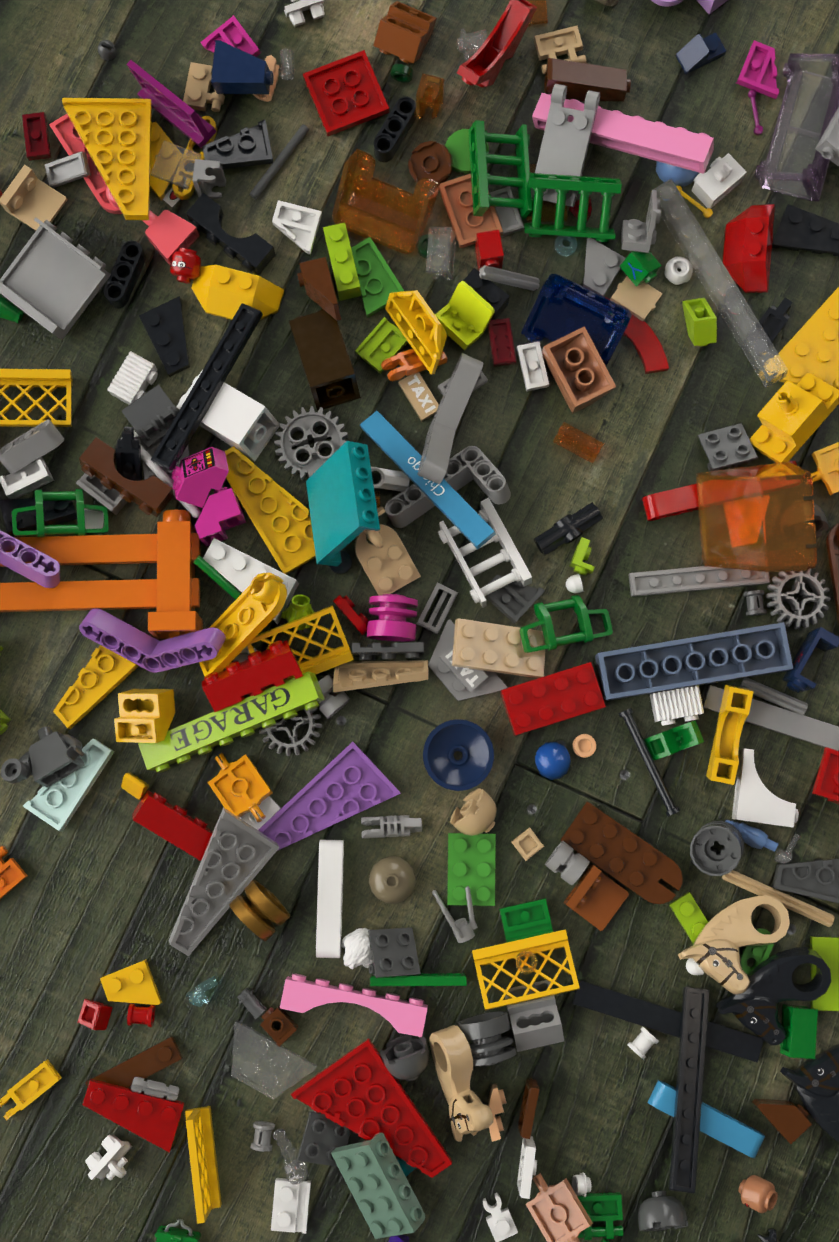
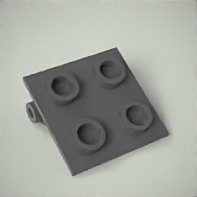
M159 384L122 410V413L147 447H150L165 436L179 412Z
M742 423L698 434V438L709 460V463H707L709 472L713 471L716 473L719 470L725 469V467L731 469L732 465L735 468L741 464H750L754 459H758Z
M412 927L368 930L373 963L369 964L368 968L370 974H373L376 978L421 974Z
M310 1111L297 1160L337 1167L331 1152L336 1147L348 1144L351 1130L331 1121L320 1112Z

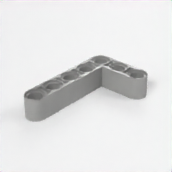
M468 446L449 459L444 479L455 491L474 480L493 503L504 504L510 499L511 492L506 479L478 447ZM412 484L389 500L385 505V511L394 527L403 528L435 505L415 484Z

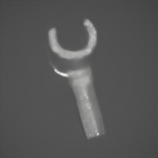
M798 834L794 835L786 851L780 848L777 850L775 861L782 864L791 861L793 848L800 838Z

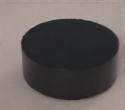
M340 551L342 563L338 566L329 567L336 574H345L351 569L352 560L347 552Z

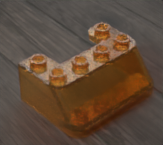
M356 149L344 163L332 213L334 223H345L348 231L365 238L371 237L374 242L403 254L412 253L417 247L432 214L441 183L429 178H423L416 184L414 193H409L373 178L376 167L373 156Z

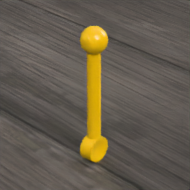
M681 186L674 187V193L680 194L701 210L705 218L712 216V209L704 208L682 191Z

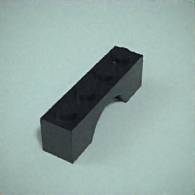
M204 193L186 213L189 223L193 224L198 232L201 230L207 235L206 238L213 245L219 244L223 247V251L230 258L234 259L236 257L240 260L241 265L250 273L254 271L259 275L276 255L274 247L256 233L245 238H236L227 234L222 229L224 214L221 206Z

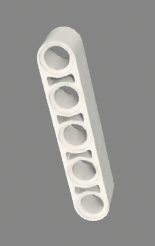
M344 840L319 841L316 958L341 957Z

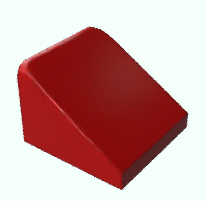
M84 999L78 1023L93 1030H106L112 1007Z

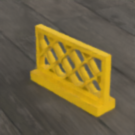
M0 369V387H3L0 389V396L2 395L9 402L0 411V418L4 419L0 420V426L36 427L49 418L55 427H72L73 376L71 370ZM10 387H17L21 391L14 400H11L4 393ZM34 387H40L45 393L35 401L28 392ZM57 387L66 388V395L60 401L51 394ZM24 396L33 402L25 411L16 405ZM47 396L57 403L48 412L40 405ZM12 407L21 413L15 420H8L4 416ZM35 407H38L45 414L39 420H32L28 416ZM61 407L66 412V420H55L51 414Z
M333 605L258 634L247 645L251 654L255 652L252 643L261 640L270 645L274 643L276 635L281 632L291 635L288 640L289 645H291L294 637L306 641L302 652L292 649L293 653L299 656L298 663L302 674L309 671L317 675L354 660ZM331 613L334 621L330 629L318 625L321 616ZM306 623L313 626L308 638L296 633L299 625ZM335 625L338 632L333 631ZM316 628L328 632L323 644L311 639ZM331 634L340 637L343 645L335 649L327 646ZM309 643L321 647L317 656L311 657L305 654ZM294 675L288 677L285 681L294 678ZM270 684V685L266 686V687H267L266 689L271 688V687H273V686H275V685H271V684Z
M566 929L472 950L485 1011L580 989ZM555 949H565L566 958L562 965L550 958ZM550 951L548 955H545L542 952ZM533 954H538L545 959L539 970L526 963ZM526 956L524 961L520 959V957ZM514 959L521 963L515 976L503 969L508 960ZM547 961L559 967L553 979L541 972ZM567 961H568L569 969H567L566 967H564L565 964L567 963ZM491 964L498 969L491 981L482 975L480 966ZM524 966L536 973L530 984L518 978ZM562 970L571 975L573 985L562 986L556 982ZM501 971L513 978L506 990L494 983ZM539 975L551 982L546 991L539 992L532 987ZM515 980L527 987L523 996L515 997L509 993ZM484 981H486L487 983H489V985H488V987H487L486 989H485ZM553 984L558 987L555 989H551ZM491 986L504 993L498 1002L488 1003L487 993ZM529 990L534 992L533 994L527 995ZM506 995L511 998V999L504 1000V998L506 997Z
M211 1106L187 1109L185 1111L197 1224L205 1223L211 1210L221 1208L222 1206Z

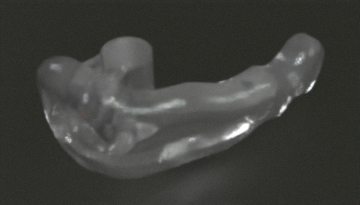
M277 1129L273 1133V1138L277 1140V1145L280 1147L285 1159L284 1169L286 1178L293 1185L300 1184L308 1176L307 1166L303 1161L297 1160L299 1150L286 1138L285 1130Z

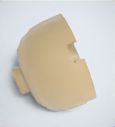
M477 788L463 799L466 803L461 810L456 807L450 819V823L458 831L469 836L479 835L483 832L487 833L495 825L496 804L486 791Z

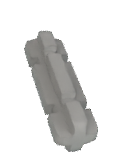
M135 1077L131 1085L133 1092L141 1093L143 1091L145 1095L162 1099L166 1097V1100L176 1101L179 1094V1087L169 1085L167 1087L165 1083L147 1080L146 1082L144 1078Z

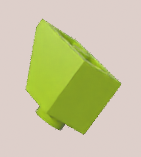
M698 298L682 301L687 332L693 345L707 346L710 343H716L717 317L706 299Z

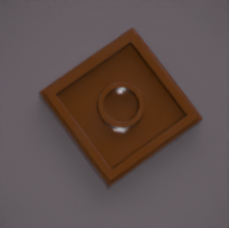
M530 1078L526 1079L518 1121L520 1136L526 1139L531 1137L540 1090L537 1081Z

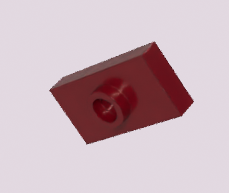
M510 318L490 320L487 327L493 367L516 364Z

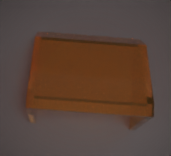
M790 462L696 473L704 566L762 572L807 571L809 568H816L817 549L816 547L806 548V544L816 543L815 523H805L806 520L815 519L814 500H804L803 497L813 496L811 472Z

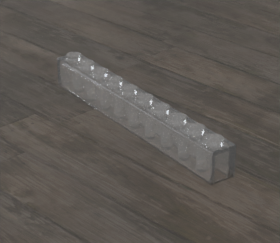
M672 179L653 189L657 190V198L661 199L659 208L661 209V217L684 255L690 261L695 273L765 388L785 378L788 368Z

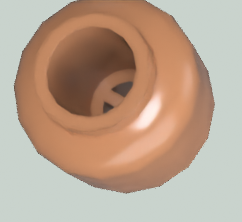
M751 1175L747 1180L744 1179L740 1183L739 1193L741 1194V1202L745 1206L758 1213L771 1211L775 1207L778 1194L771 1182L757 1175Z

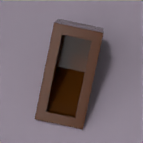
M754 1099L752 1101L790 1144L812 1125L807 1119L809 1113L800 1104L795 1106L787 1100Z

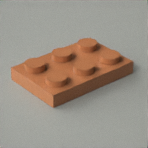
M471 174L439 184L438 188L460 249L475 244L476 233L499 230L500 236L503 235L494 206H490L483 216H473Z

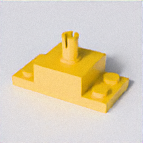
M809 372L806 373L797 385L787 380L758 413L757 416L762 425L749 439L753 448L784 467L839 404V390Z

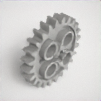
M311 406L310 411L307 413L304 407H301L300 415L293 411V419L288 416L285 417L287 425L279 424L283 432L275 433L281 439L274 441L275 446L281 447L275 450L276 455H283L278 459L280 464L287 462L284 469L288 471L293 468L292 476H296L299 472L301 480L306 475L310 477L346 442L343 439L348 437L347 432H341L345 428L344 424L337 425L339 417L331 419V411L324 415L322 407H320L318 412H315L313 406ZM318 426L326 428L323 434L318 435L314 432ZM297 431L304 433L303 438L300 440L292 438V435ZM329 437L332 438L331 441H324ZM310 440H313V441H314V446H315V447L310 448V446H309V441H310ZM294 446L299 447L296 450H292V447ZM328 447L332 452L328 456L320 455V450ZM301 453L310 455L309 459L305 462L297 460Z

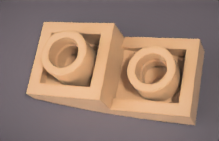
M497 1083L492 1084L488 1099V1106L493 1114V1123L489 1127L492 1142L501 1139L500 1131H504L501 1117H495V1115L503 1113L502 1105L507 1104L503 1089L498 1090Z

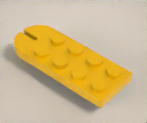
M272 573L256 575L249 587L209 627L221 630L225 634L226 640L215 658L199 662L204 676L212 672H222L279 614L287 597L286 586L282 584L284 581L279 576Z

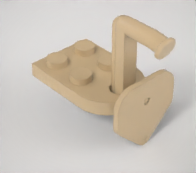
M383 507L377 509L378 516L385 512ZM379 524V531L365 529L355 540V554L378 596L391 594L421 577L398 534L392 528L383 524Z

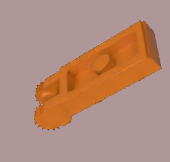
M413 348L397 353V355L385 359L381 364L384 371L393 369L387 375L388 379L392 382L402 379L405 375L409 376L427 370ZM442 351L438 366L447 363L448 358L444 351Z

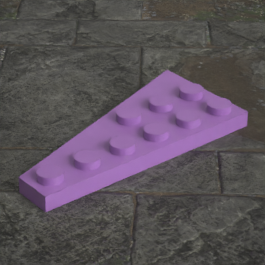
M352 742L258 831L278 843L280 847L278 850L401 793L360 748Z

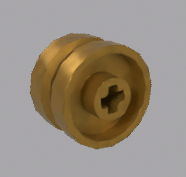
M252 880L245 888V893L249 899L238 895L229 905L235 915L255 935L267 941L275 933V927L272 922L282 925L290 917V914L273 893L258 881Z

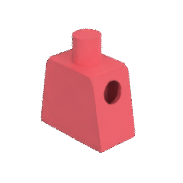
M164 210L159 216L149 211V220H142L149 226L145 231L148 240L170 266L172 254L179 251V248L188 249L200 236L193 224L169 210Z

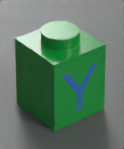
M632 251L622 262L620 268L637 287L644 282L646 284L652 282L657 277L656 272L662 265L650 251L649 253Z

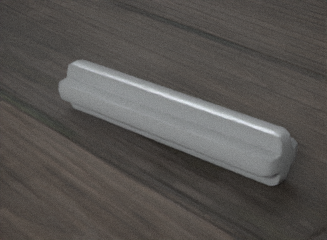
M484 265L479 270V277L481 279L532 291L540 287V280L537 277Z
M744 678L740 684L741 688L754 691L753 695L792 712L804 715L807 711V703L752 679Z

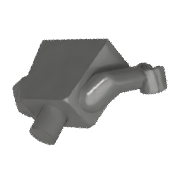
M43 727L37 732L40 740L32 744L28 752L19 760L12 758L4 762L1 767V776L5 781L16 784L33 775L35 782L49 787L85 766L81 759L84 755L82 752V742L69 734L63 735L58 731L52 732L51 727Z

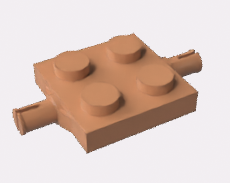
M541 1173L533 1177L532 1180L540 1192L534 1199L527 1202L526 1206L546 1241L580 1242L578 1236L583 1230L590 1227L593 1222L567 1178L556 1185L548 1186Z

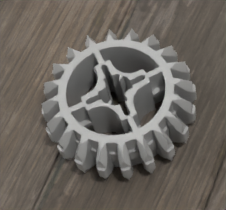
M801 566L796 567L795 571L792 567L787 568V573L783 570L778 573L779 577L775 576L772 578L774 584H770L767 587L773 592L766 594V598L772 599V602H769L767 607H774L775 609L770 614L772 616L777 613L780 615L777 618L778 623L785 619V627H790L793 622L794 629L800 628L801 625L804 628H808L809 622L813 625L818 623L817 618L821 619L824 617L822 611H826L829 608L823 602H828L831 599L828 596H824V593L829 591V588H822L821 586L825 583V580L818 581L819 573L817 572L811 576V568L805 569L804 573ZM795 580L791 592L781 593L787 581ZM805 583L810 586L813 593H810L805 589ZM799 593V596L801 595L804 599L797 602V599L795 600L791 596ZM782 602H787L791 606L793 614L784 607ZM814 602L811 612L801 616L805 603Z
M318 707L308 711L304 709L308 716L290 718L292 721L298 722L292 731L288 727H280L284 726L285 722H287L284 720V717L276 725L260 729V734H268V736L263 738V742L266 743L272 740L269 749L272 750L278 745V754H281L283 749L286 748V756L291 755V749H294L296 755H300L299 747L301 746L307 752L309 750L306 745L307 742L311 745L316 744L311 739L312 735L320 737V733L314 731L315 728H322V724L315 723V720L321 719V715H313ZM309 723L307 734L298 741V729L300 726ZM286 731L291 744L279 741L273 732Z

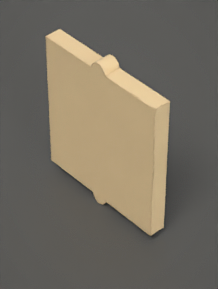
M626 276L624 281L617 285L618 289L610 300L641 321H644L649 312L655 309V304L662 296V293L645 282L636 287L629 277Z

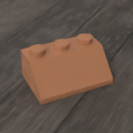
M585 326L543 346V358L572 414L595 403L616 388Z

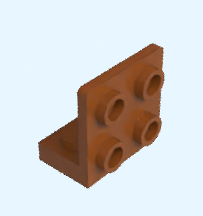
M591 864L563 903L597 929L603 931L628 897L629 892Z

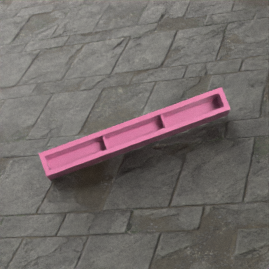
M541 93L532 115L534 127L545 131L552 93ZM565 99L563 107L584 111V104L580 101ZM598 106L589 142L703 174L714 150V138L705 133L689 132L682 127H670L663 122L648 121L640 116H629L618 110L602 109L600 106ZM573 116L568 117V122L574 120Z

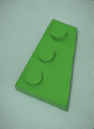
M371 237L351 248L367 318L386 307L389 293L404 291Z

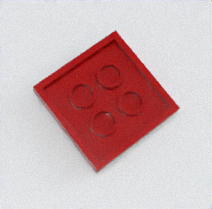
M365 50L303 73V79L327 136L390 113Z

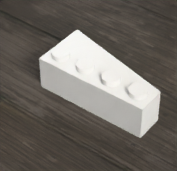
M213 538L203 557L207 563L241 593L249 587L253 578L258 574L272 573L279 576L284 581L282 584H285L287 589L285 604L279 614L273 619L275 623H279L282 612L286 610L299 585L296 579Z

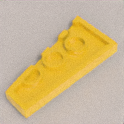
M100 645L94 650L91 655L92 658L86 667L81 669L78 674L79 677L73 686L68 688L53 712L68 729H72L139 666Z

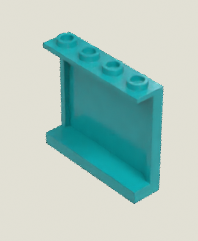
M346 441L306 480L317 564L338 566L342 563L340 551L365 529L380 530L368 445Z

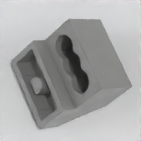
M547 980L535 982L532 987L539 992L546 991L551 982ZM523 985L510 988L509 993L515 997L523 996L527 987ZM529 990L527 995L533 994L534 992ZM506 995L505 1000L511 999V998ZM554 995L507 1006L517 1052L564 1042L562 1024Z

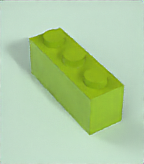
M340 223L323 227L339 301L361 296L359 279L346 224Z

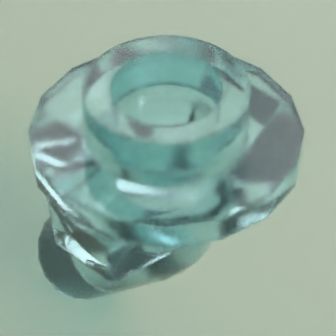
M215 977L200 983L196 989L186 994V998L189 999L188 1003L198 1007L208 1004L209 1000L205 991L218 985Z

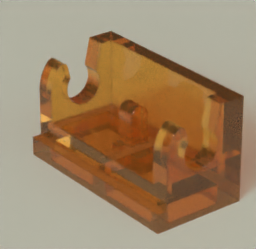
M422 73L416 94V117L423 118L425 109L429 107L434 110L432 112V119L437 117L440 105L444 102L445 79Z

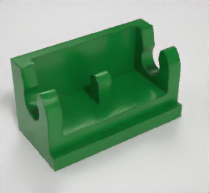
M783 1004L782 1026L786 1031V1038L780 1044L781 1054L790 1058L815 1059L818 1009Z

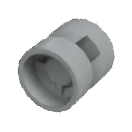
M328 674L318 681L325 699L319 702V710L327 719L336 714L350 701V698L344 691L333 693V678Z
M562 841L544 865L554 873L560 872L561 878L572 886L583 874L590 861L580 853L574 854V849Z

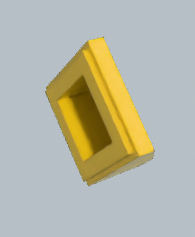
M125 773L121 787L140 800L149 788V784L133 773Z

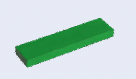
M421 973L420 975L376 978L372 974L370 976V986H467V977L465 973Z

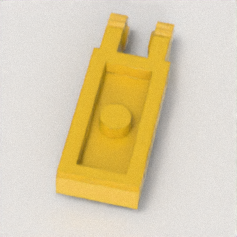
M48 1059L7 1091L8 1093L0 1099V1107L5 1105L10 1098L17 1104L3 1116L6 1121L19 1110L22 1111L62 1078Z

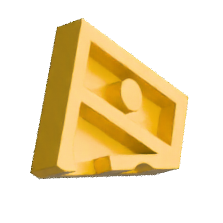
M146 959L100 978L108 1001L159 1005L162 1003Z

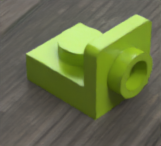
M581 537L570 567L574 568V572L586 576L587 573L592 574L595 567L582 562L583 560H588L592 548L588 547L590 540Z

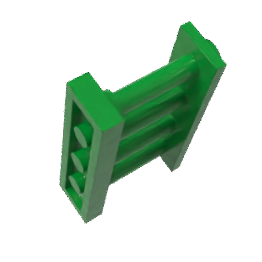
M475 120L469 129L473 216H483L490 206L519 208L521 219H525L533 210L534 199L531 197V188H529L528 184L530 173L528 153L530 135L527 134V125L522 124L515 135L487 133V130L484 129V121ZM486 142L515 144L516 156L489 154L486 151L485 144ZM487 164L517 166V177L492 176L487 173ZM488 186L518 187L519 199L491 197L488 194Z
M529 173V188H533L535 195L532 223L524 224L525 233H528L531 237H542L543 234L596 238L600 242H608L609 239H615V230L609 228L612 196H615V193L621 194L622 183L620 179ZM546 189H556V192H558L554 225L541 224L543 196ZM569 190L578 191L580 194L577 226L563 225L566 195L569 193ZM592 192H601V195H603L599 228L586 227L589 195Z

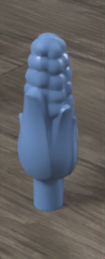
M730 820L725 821L734 825L740 831L744 842L749 846L757 849L765 847L775 852L778 843L768 839V835L762 830L748 826L743 822L739 824Z

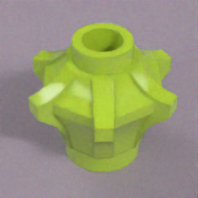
M305 595L293 596L289 607L282 612L281 618L286 619L289 623L314 613L309 597ZM303 623L299 625L297 630L310 628V625Z

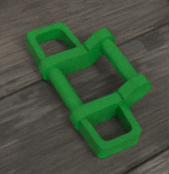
M82 488L75 489V491L56 492L35 490V506L16 508L12 511L13 535L45 537V535L78 534V536L104 534L109 530L108 509L105 506L84 504ZM76 500V525H44L43 501ZM84 509L101 511L103 513L104 527L101 529H85ZM36 511L37 531H18L17 514Z
M574 595L570 599L547 604L542 602L534 604L535 615L539 621L520 628L525 653L544 649L548 651L555 650L558 646L580 641L587 643L593 641L594 638L608 636L613 633L608 610H588L580 595ZM573 608L577 614L580 632L555 637L549 613ZM600 614L602 616L605 627L604 632L593 634L589 615ZM541 625L545 645L531 647L527 631L530 628Z

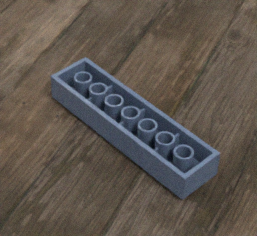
M784 622L601 652L595 655L604 701L793 669Z

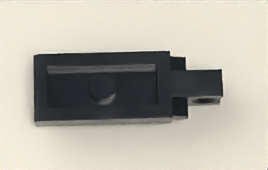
M784 298L778 308L774 305L771 308L769 307L745 339L742 346L761 358L787 324L790 316L786 313L791 308L793 302Z
M124 426L122 439L117 440L115 448L117 471L126 479L141 481V446L139 445V440H134V427Z

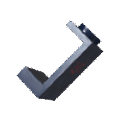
M822 627L809 632L792 661L793 669L788 670L782 679L787 683L786 686L798 693L814 689L816 683L803 677L800 673L815 647L824 652L837 648L839 637Z

